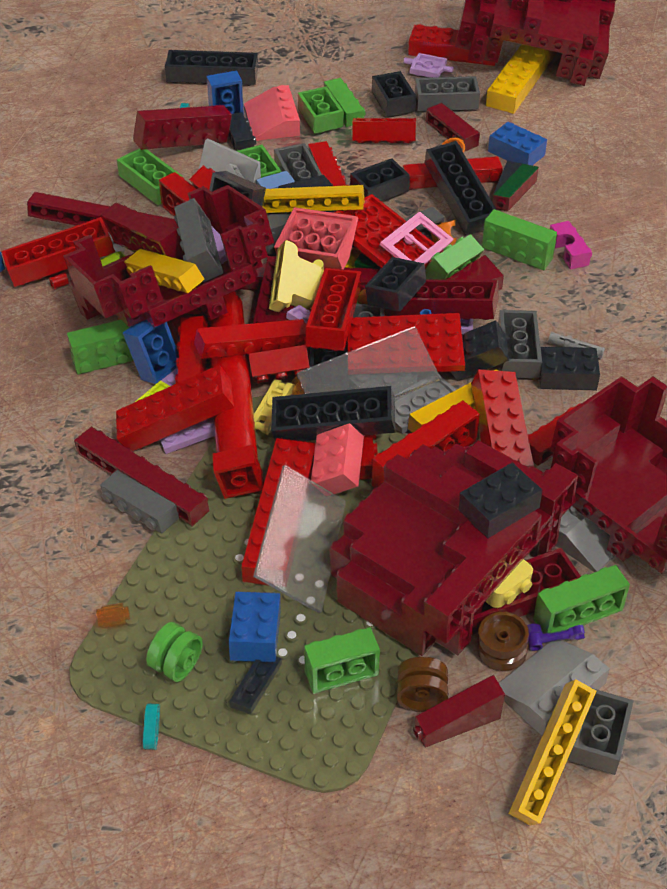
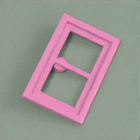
M418 212L381 241L379 245L396 258L410 260L393 246L404 237L406 243L412 244L414 242L425 251L415 260L425 265L434 254L442 251L454 239L421 212ZM420 224L440 239L429 249L417 241L413 235L409 234Z

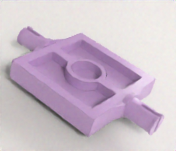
M419 53L414 59L404 58V64H410V73L416 76L432 78L439 77L443 72L453 73L454 67L446 66L447 58Z

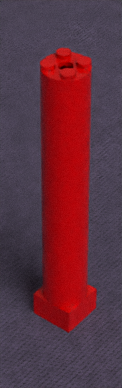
M233 291L223 296L228 313L213 320L207 317L208 328L245 324L243 302L236 295V292ZM248 354L210 358L211 368L220 364L231 378L234 408L214 416L216 453L212 454L213 471L224 499L262 491L264 486L263 471L257 453Z

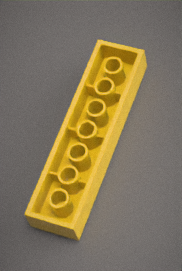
M521 44L487 90L486 106L514 114L553 60L556 52Z

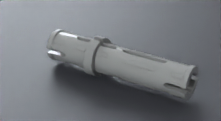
M551 332L548 343L561 347L597 348L599 359H602L605 351L604 347L573 339L570 335L563 336Z

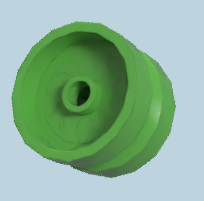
M175 622L167 623L158 631L150 644L146 657L147 666L159 673L164 672L166 677L175 682L182 681L192 671L199 659L203 646L202 638L191 631L186 632L185 628Z

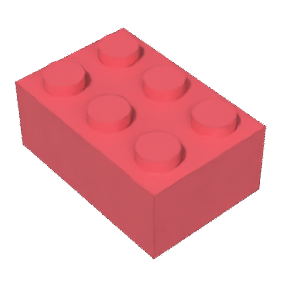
M350 423L317 435L310 485L324 497L356 488L359 485L364 436Z

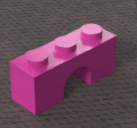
M570 221L551 224L550 230L557 232L555 248L565 247L563 260L570 270L588 266L592 257V251Z

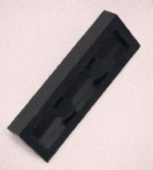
M276 656L275 662L255 660L230 699V707L251 715L281 667L282 658Z

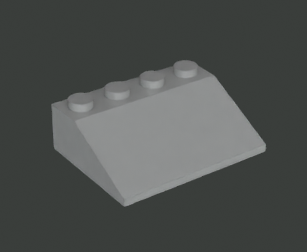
M208 138L205 140L199 169L204 165L208 169L212 168L215 172L226 171L224 167L231 163L238 167L246 180L256 183V179L261 178L259 161Z
M571 506L561 517L556 546L562 548L565 553L593 572L599 571L615 557L607 550L610 535Z
M562 640L549 642L499 684L505 693L504 702L543 736L564 685L576 679L590 688L599 690L606 684L610 668L592 653Z

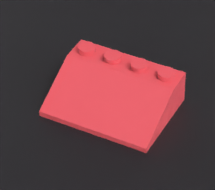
M289 85L272 87L244 103L249 126L252 128L256 141L300 136V119Z
M294 207L274 246L276 254L277 249L287 240L297 246L299 258L311 263L320 259L324 263V268L344 270L350 257L358 217Z

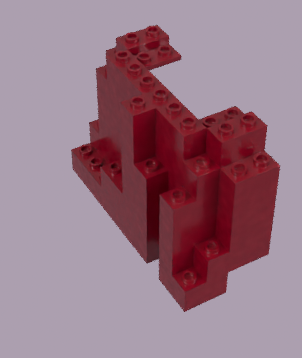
M465 0L455 47L469 50L468 60L483 63V60L498 63L504 40L562 53L556 76L570 79V83L585 86L587 77L600 79L609 54L610 24L615 12L616 0Z
M229 185L213 192L203 186L188 193L189 200L195 198L209 218L211 226L220 234L227 261L222 264L223 274L208 281H202L189 293L158 285L151 265L129 274L124 261L134 253L102 266L91 235L74 241L76 250L63 257L72 278L68 282L80 313L87 320L99 314H102L105 318L116 314L128 327L144 320L149 321L156 327L196 308L210 320L228 313L223 296L256 281L255 277L258 276L256 269L263 267L261 260L268 257L266 246L275 243L266 209Z
M621 376L557 420L550 449L554 452L551 467L557 463L578 475L572 507L610 535L607 550L613 556L624 562L631 555L635 554L649 564L650 567L663 574L667 570V420L660 415L667 396V385L652 376L637 387Z
M479 440L473 446H466L465 448L456 443L445 452L437 447L431 449L422 444L411 453L408 459L397 454L392 460H388L384 466V482L379 487H375L365 500L360 501L352 513H348L343 520L344 535L339 540H335L330 546L331 575L337 579V602L421 656L435 642L458 656L471 642L473 615L539 541L538 553L540 555L552 551L557 545L561 517L574 503L578 475L557 463L544 472L533 466L529 468ZM513 462L542 489L540 508L487 538L459 511L460 492Z

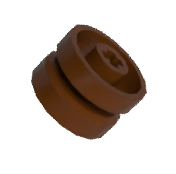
M496 612L488 615L481 622L478 631V653L480 659L485 665L498 671H511L520 667L526 660L528 653L529 630L527 624L522 618L508 612Z
M419 656L409 658L398 666L397 701L402 707L415 712H424L448 699V668L442 661L431 657Z

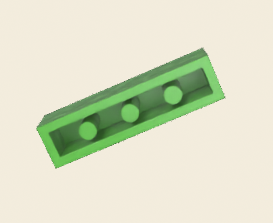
M341 78L324 81V87L327 86L344 111L343 123L346 127L352 126L353 118L365 117L364 107L359 104L358 99L354 97L353 92L349 90L347 84Z

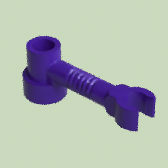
M539 624L527 625L529 630L528 644L531 651L541 650L543 648L542 643L564 639L581 640L585 638L583 625H576L568 628V630L545 634L542 633Z

